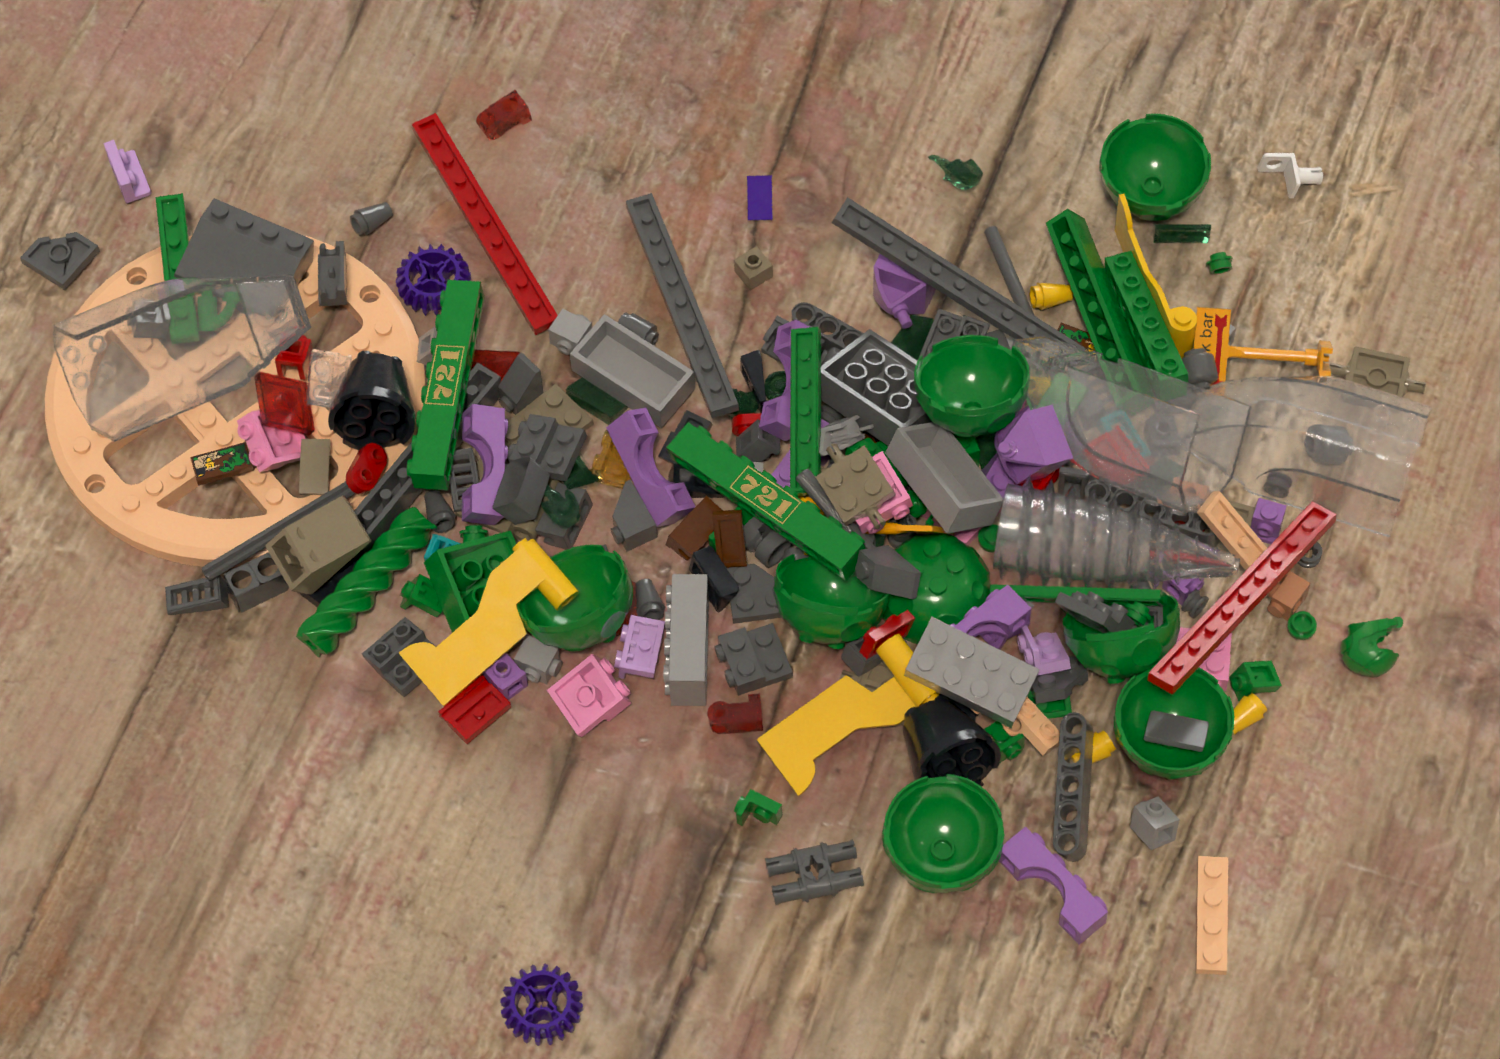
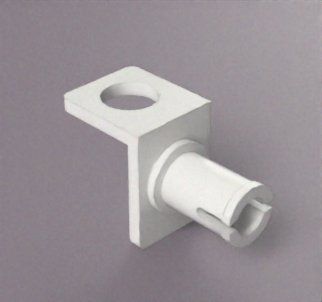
M1265 153L1257 167L1259 172H1284L1289 198L1295 197L1300 184L1320 185L1323 180L1321 167L1299 168L1296 163L1295 153ZM1272 160L1281 161L1276 165H1267V163Z

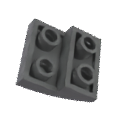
M938 309L920 356H923L924 359L933 351V345L949 338L964 335L986 336L990 324L966 315L961 317Z
M404 617L365 650L362 656L385 681L405 697L422 680L400 656L399 652L415 643L431 642L426 639L421 629Z

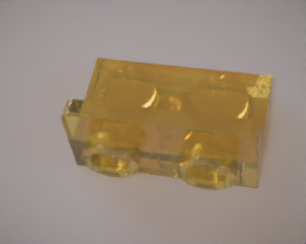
M605 430L601 442L603 449L601 454L595 455L592 470L595 471L597 483L623 489L625 482L630 480L631 477L612 442L608 430Z

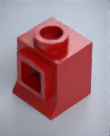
M295 333L292 336H283L278 355L275 358L278 376L283 377L285 365L298 367L300 380H306L313 357L311 339L299 333Z

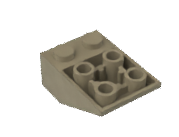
M342 495L285 527L265 547L290 590L312 595L371 542V539L346 497Z

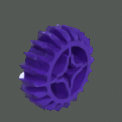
M429 244L427 250H423L419 246L417 254L409 251L408 259H402L401 267L397 268L396 286L398 287L399 296L403 298L406 306L412 305V309L415 312L422 308L425 316L429 311H433L437 316L439 310H442L440 295L442 290H446L447 280H450L449 277L454 274V280H471L468 263L463 261L461 254H455L452 247L445 251L442 244L438 249H434ZM419 273L421 276L417 279V283L412 285L413 279Z
M546 963L543 964L541 971H537L536 966L533 964L530 968L531 973L527 974L525 970L521 969L519 971L520 979L511 976L510 984L512 987L505 986L503 992L506 997L500 999L501 1006L505 1007L501 1010L502 1018L507 1019L505 1021L506 1027L508 1029L514 1028L513 1035L516 1038L523 1034V1041L526 1044L533 1037L537 1046L541 1045L542 1039H547V1043L552 1045L553 1037L556 1035L558 1039L563 1041L565 1038L563 1031L573 1033L574 1026L572 1023H579L581 1020L578 1013L583 1011V1004L579 1001L583 997L582 992L576 991L578 989L577 981H570L571 976L568 972L560 975V968L558 966L549 972ZM537 986H546V987L543 988V989H536V988H534V987H537ZM560 993H563L567 999L566 1007L562 1014L558 1012L555 1005L558 1001L557 996ZM522 996L526 998V1002L529 1004L525 1009L526 1014L523 1017L517 1011L518 1002ZM542 1002L543 1005V1002H547V1006L542 1008L541 1005L540 1008H537L536 1003ZM542 1020L549 1021V1023L546 1024H536Z

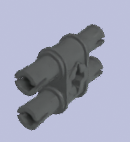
M853 839L828 846L826 843L820 842V845L799 850L793 848L791 854L765 858L768 877L793 871L799 875L796 882L771 886L775 905L802 899V902H809V899L828 895L834 897L840 890L864 886L860 867L837 873L830 870L831 863L857 859ZM811 865H813V867L816 869V872L819 873L818 880H816L815 876H813V873L810 872Z

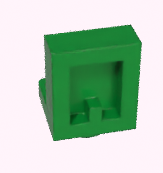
M419 574L414 580H408L400 593V596L403 597L400 604L401 608L406 609L412 604L434 617H438L441 614L442 607L429 578Z
M1272 660L1243 662L1229 677L1238 701L1244 695L1248 697L1251 693L1276 692L1282 686Z
M998 721L984 728L994 738L1000 748V763L1007 758L1012 760L1022 753L1025 743V736L1019 733L1014 737L1010 736L1003 729L1002 723Z
M752 789L749 790L746 797L741 796L734 809L737 824L741 826L744 825L750 813H753V816L763 823L771 822L775 825L779 823L783 816L782 804Z

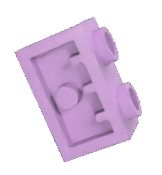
M114 140L103 143L125 203L127 204L151 195V190L135 151L124 152L123 148L118 150Z
M631 615L629 625L623 624L620 642H625L623 651L617 650L614 668H619V678L625 679L626 673L654 678L665 621Z
M1027 625L1021 628V635L1017 636L1019 651L1024 653L1026 663L1040 669L1038 675L1071 669L1070 659L1056 632H1043L1032 637Z

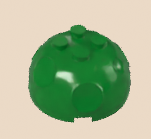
M1146 114L1145 118L1131 122L1129 119L1125 120L1111 131L1103 144L1099 171L1106 191L1117 206L1119 195L1125 194L1130 213L1144 220H1167L1188 210L1202 195L1210 176L1211 155L1203 142V136L1187 122L1170 115Z
M982 335L957 336L933 345V351L924 359L923 356H920L914 370L916 398L934 424L952 432L957 437L992 434L1001 430L1012 422L1027 398L1030 381L1028 362L1016 347L1012 346V350L998 344L997 338Z
M942 533L915 535L894 549L921 572L917 597L909 599L891 594L883 615V620L886 621L890 616L894 614L898 616L908 610L915 617L907 636L904 637L905 640L918 644L931 617L948 625L953 623L956 625L964 619L965 614L972 607H979L986 602V598L990 594V571L978 552L957 537Z
M582 545L564 550L550 557L579 593L569 604L557 611L539 589L536 588L517 604L524 627L545 645H551L566 651H582L601 642L607 643L612 641L616 637V631L624 622L633 600L631 579L620 555L615 550L613 553L605 551L602 545Z
M795 554L784 558L778 564L774 576L773 593L782 619L799 633L801 641L828 644L829 647L834 649L844 648L845 643L857 640L864 636L871 627L877 626L883 618L891 595L871 590L855 576V571L845 581L811 556L795 560Z
M1168 595L1167 605L1163 606V624L1157 628H1154V616H1151L1152 619L1147 625L1141 627L1136 625L1137 628L1101 633L1076 621L1067 614L1062 621L1063 633L1066 639L1065 643L1085 669L1106 677L1109 684L1121 683L1126 678H1132L1134 675L1137 676L1150 669L1176 644L1180 631L1178 601Z
M1152 665L1145 672L1137 676L1134 675L1121 690L1114 716V731L1117 741L1129 759L1139 769L1150 775L1164 777L1168 780L1200 775L1222 757L1232 739L1234 708L1230 696L1225 694L1214 676L1199 667L1174 694H1171L1148 681V673L1155 666ZM1151 711L1208 721L1209 729L1203 752L1145 741L1144 735Z
M947 774V777L935 778L925 776L905 786L889 805L882 830L883 847L892 865L912 886L929 893L962 892L977 885L979 881L988 876L996 867L1001 858L1005 836L1002 814L993 797L977 783L952 774Z

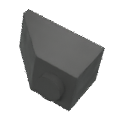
M522 352L517 355L498 386L499 403L505 408V411H512L516 415L544 393L540 369Z
M630 479L625 482L612 516L614 527L611 528L615 542L617 544L622 543L626 552L657 538L656 523Z
M885 545L859 550L855 566V576L868 588L909 599L917 597L921 572L893 548Z

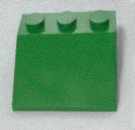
M511 530L438 549L424 562L452 633L476 613L490 573L514 553L512 548L516 545Z

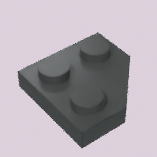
M74 232L68 233L66 237L50 239L49 236L38 238L20 259L22 264L65 290L100 250L97 244Z
M756 564L727 568L739 587L738 593L730 601L733 624L782 618L773 593L774 577Z
M1068 656L1071 669L1038 675L1030 689L1036 704L1066 699L1072 694V688L1076 684L1083 685L1088 681V670L1083 667L1075 656Z

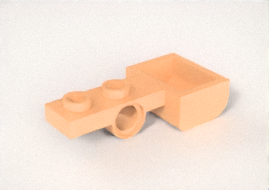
M1026 697L1012 728L1002 724L1003 729L1010 736L1014 737L1019 733L1023 734L1043 756L1059 746L1060 731L1028 697ZM971 709L974 713L979 714V712Z

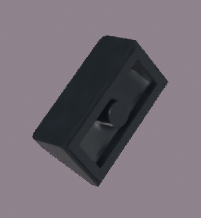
M712 546L693 552L689 570L692 574H707L709 601L715 610L720 612L735 597L739 587Z

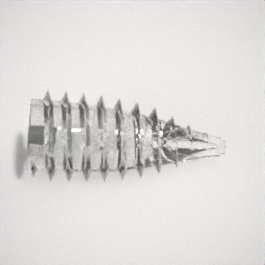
M1030 474L1023 486L1007 484L996 539L993 570H999L1001 580L1007 572L1018 573L1021 586L1026 583L1030 575L1040 577L1042 588L1047 586L1052 578L1061 579L1063 587H1070L1073 581H1083L1084 587H1093L1095 582H1105L1107 588H1115L1117 583L1127 582L1129 589H1136L1140 582L1150 581L1153 589H1157L1161 581L1175 580L1178 586L1183 579L1199 578L1201 581L1202 578H1231V575L1237 576L1240 558H1235V554L1220 550L1218 547L1214 548L1200 542L1198 536L1193 539L1179 532L1178 522L1172 529L1160 524L1158 511L1150 520L1140 516L1137 502L1129 512L1119 509L1116 494L1108 505H1104L1097 501L1095 488L1086 500L1078 498L1074 484L1063 495L1055 492L1052 479L1044 490L1037 489L1033 486Z

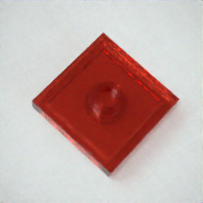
M260 371L254 376L263 426L305 435H311L315 431L307 382Z

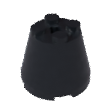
M361 351L358 353L357 358L350 363L330 405L328 417L330 430H334L336 434L343 438V444L360 450L369 443H376L385 450V447L398 443L405 444L413 435L415 411L400 358L370 351Z
M937 696L935 700L926 702L919 707H912L906 711L903 734L914 780L925 776L935 778L947 777V774L967 778L982 787L984 785L982 780L992 769L998 768L1001 752L994 738L952 701L948 700L946 696Z

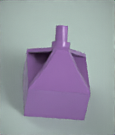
M879 254L874 265V299L884 311L892 314L894 318H898L902 328H908L913 324L908 314H925L936 289Z
M1053 405L1025 411L1013 419L1006 427L996 431L994 441L996 451L1005 472L1016 485L1044 478L1073 459Z

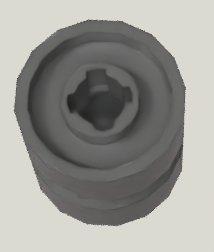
M755 517L744 526L746 549L750 552L755 551V557L767 568L778 564L784 555V550L792 546V543Z

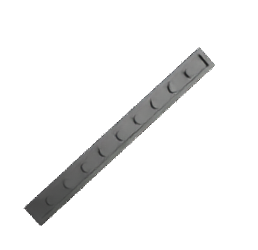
M652 193L626 200V208L687 359L694 371L696 381L711 418L738 411L737 399Z
M847 197L831 222L1070 374V369L1076 367L1086 348Z

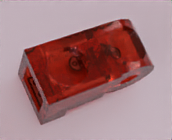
M516 90L491 104L476 118L477 125L489 140L501 137L507 130L519 123L524 125L532 121L527 104Z
M760 693L748 694L749 702L728 704L724 701H717L711 704L707 711L710 729L717 734L763 731Z

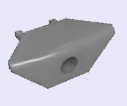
M854 415L835 420L821 428L820 455H828L829 453L826 449L829 446L835 452L831 446L834 443L841 450L864 439L865 436L860 431L872 429L874 427L873 424L859 427L855 420L860 417Z

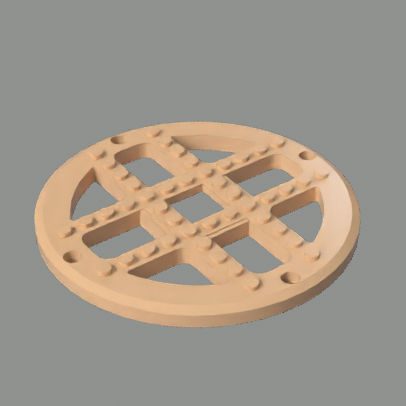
M308 237L314 240L313 262L275 319L259 312L243 313L236 307L229 321L218 328V330H214L217 333L215 336L177 362L170 357L155 338L132 337L131 326L126 324V311L131 309L133 301L154 302L166 294L161 247L149 251L128 263L99 286L75 313L59 341L48 372L45 391V422L48 440L57 467L68 489L81 507L98 524L118 539L158 558L180 564L203 567L322 496L293 497L270 470L259 473L257 466L253 465L254 471L236 475L232 478L264 515L235 519H209L189 516L167 509L198 487L190 457L246 442L238 435L239 425L237 420L251 411L289 403L294 410L302 431L309 439L331 440L330 463L338 472L329 481V491L346 481V473L359 450L343 444V438L336 434L334 430H330L328 424L329 411L322 403L327 396L338 390L350 363L357 358L359 352L370 351L390 357L396 356L402 360L415 411L413 435H417L418 432L416 417L418 410H422L423 407L421 391L422 387L426 386L425 366L417 362L419 339L412 321L388 285L371 269L346 253L347 305L342 306L362 325V328L352 337L311 364L306 380H300L298 368L295 366L285 365L284 376L280 377L277 375L275 358L280 348L275 342L327 307L319 306L318 254H320L319 246L324 242ZM324 243L326 245V249H335L334 246ZM137 281H144L139 285H133ZM194 285L196 309L198 312V296L202 295V288ZM218 296V314L222 312L228 302L224 301L221 296ZM370 298L377 299L376 301L371 303L365 302ZM115 341L149 380V384L144 390L90 425V399L96 371L109 343ZM243 359L271 393L227 422L199 388ZM171 414L196 445L144 481L134 485L123 482L107 463L108 459L115 452ZM413 435L405 444L398 443L385 447L387 464L377 483L409 446ZM103 487L100 492L91 493L94 488ZM371 490L365 494L355 493L347 498L353 511ZM264 548L232 568L239 567L268 553V550Z

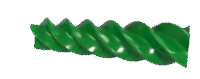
M416 507L401 512L393 520L389 530L376 539L371 551L358 559L353 571L339 581L334 593L325 597L317 607L315 614L308 617L301 624L296 637L307 645L317 657H320V653H332L338 645V634L347 633L354 629L357 613L368 611L373 607L375 592L387 590L391 587L394 571L405 569L410 565L412 550L427 546L430 539V529H436L437 527L427 520Z

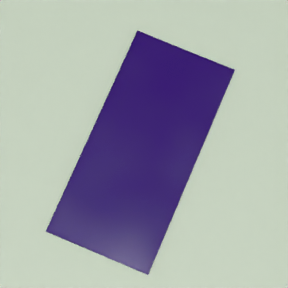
M772 175L747 176L748 220H773Z

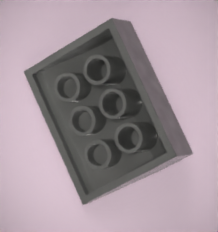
M214 198L201 216L174 273V277L199 288H202L203 284H213L214 294L221 297L225 296V291H242L244 300L239 301L238 304L275 319L313 262L314 240Z
M871 329L821 366V401L845 417L858 415L860 418L855 421L860 427L873 424L874 427L865 431L889 446L897 428L932 422L916 398L914 370L917 360Z

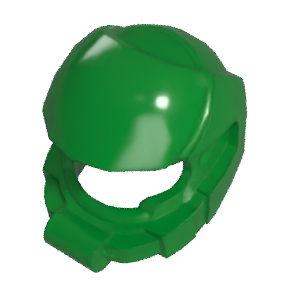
M1394 617L1393 619L1384 618L1348 625V637L1342 640L1340 644V654L1343 656L1342 660L1346 667L1356 674L1373 678L1387 673L1395 665L1399 654L1394 653L1390 649L1378 648L1377 644L1383 642L1384 638L1392 631L1401 630L1403 619L1401 617Z

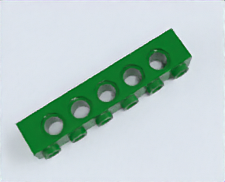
M1132 251L1105 257V271L1141 361L1160 402L1187 396V369Z

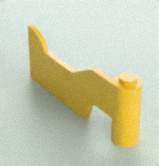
M1120 194L1115 233L1123 253L1132 251L1180 357L1183 358L1185 352L1193 349L1197 315L1188 307L1169 308L1162 288L1148 269L1133 231L1132 217L1125 194Z
M524 538L512 548L514 553L490 573L476 613L437 647L431 643L419 642L399 652L400 656L443 706L454 699L527 635L526 628L517 609V604L533 590L538 588L557 611L569 604L578 595L579 591L534 539L528 541Z
M900 634L892 636L876 650V653L894 675L893 678L871 692L846 675L757 739V742L798 797L807 790L814 779L815 764L813 761L858 729L899 725L906 720L904 715L908 709L919 707L926 702L935 700L940 693L904 676L905 669L914 652Z

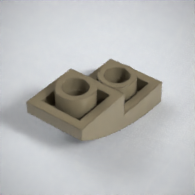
M301 439L300 495H324L329 492L330 439Z

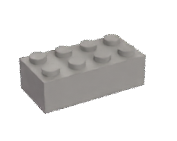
M605 314L570 353L573 372L632 410L647 408L654 424L660 428L665 425L695 389V374L693 370Z
M933 422L897 428L885 454L944 531L949 534L992 525L1005 500L954 435Z
M672 574V585H666L667 611L665 612L666 638L664 640L665 665L663 671L665 695H670L671 706H706L709 618L707 574Z
M931 617L905 669L904 676L1012 728L1040 669Z

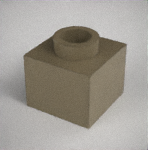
M757 246L734 259V271L750 291L773 277V265Z

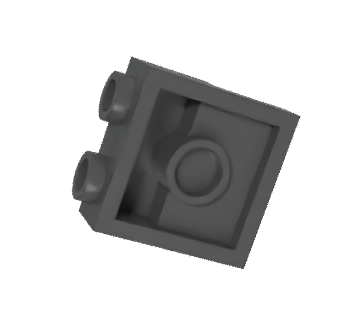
M530 414L527 422L522 421L519 425V439L516 444L509 446L508 459L511 462L512 460L529 456L550 474L549 479L567 481L587 434L581 428L558 425L556 418Z
M1076 591L1071 596L1060 592L1055 601L1057 605L1076 621L1101 633L1132 629L1135 624L1127 616L1129 612L1127 609L1116 603H1113L1110 607L1103 603L1104 599L1090 591L1087 595Z
M773 623L747 631L744 627L718 636V645L714 646L719 662H725L727 670L724 671L726 681L729 687H735L738 696L793 678V671Z

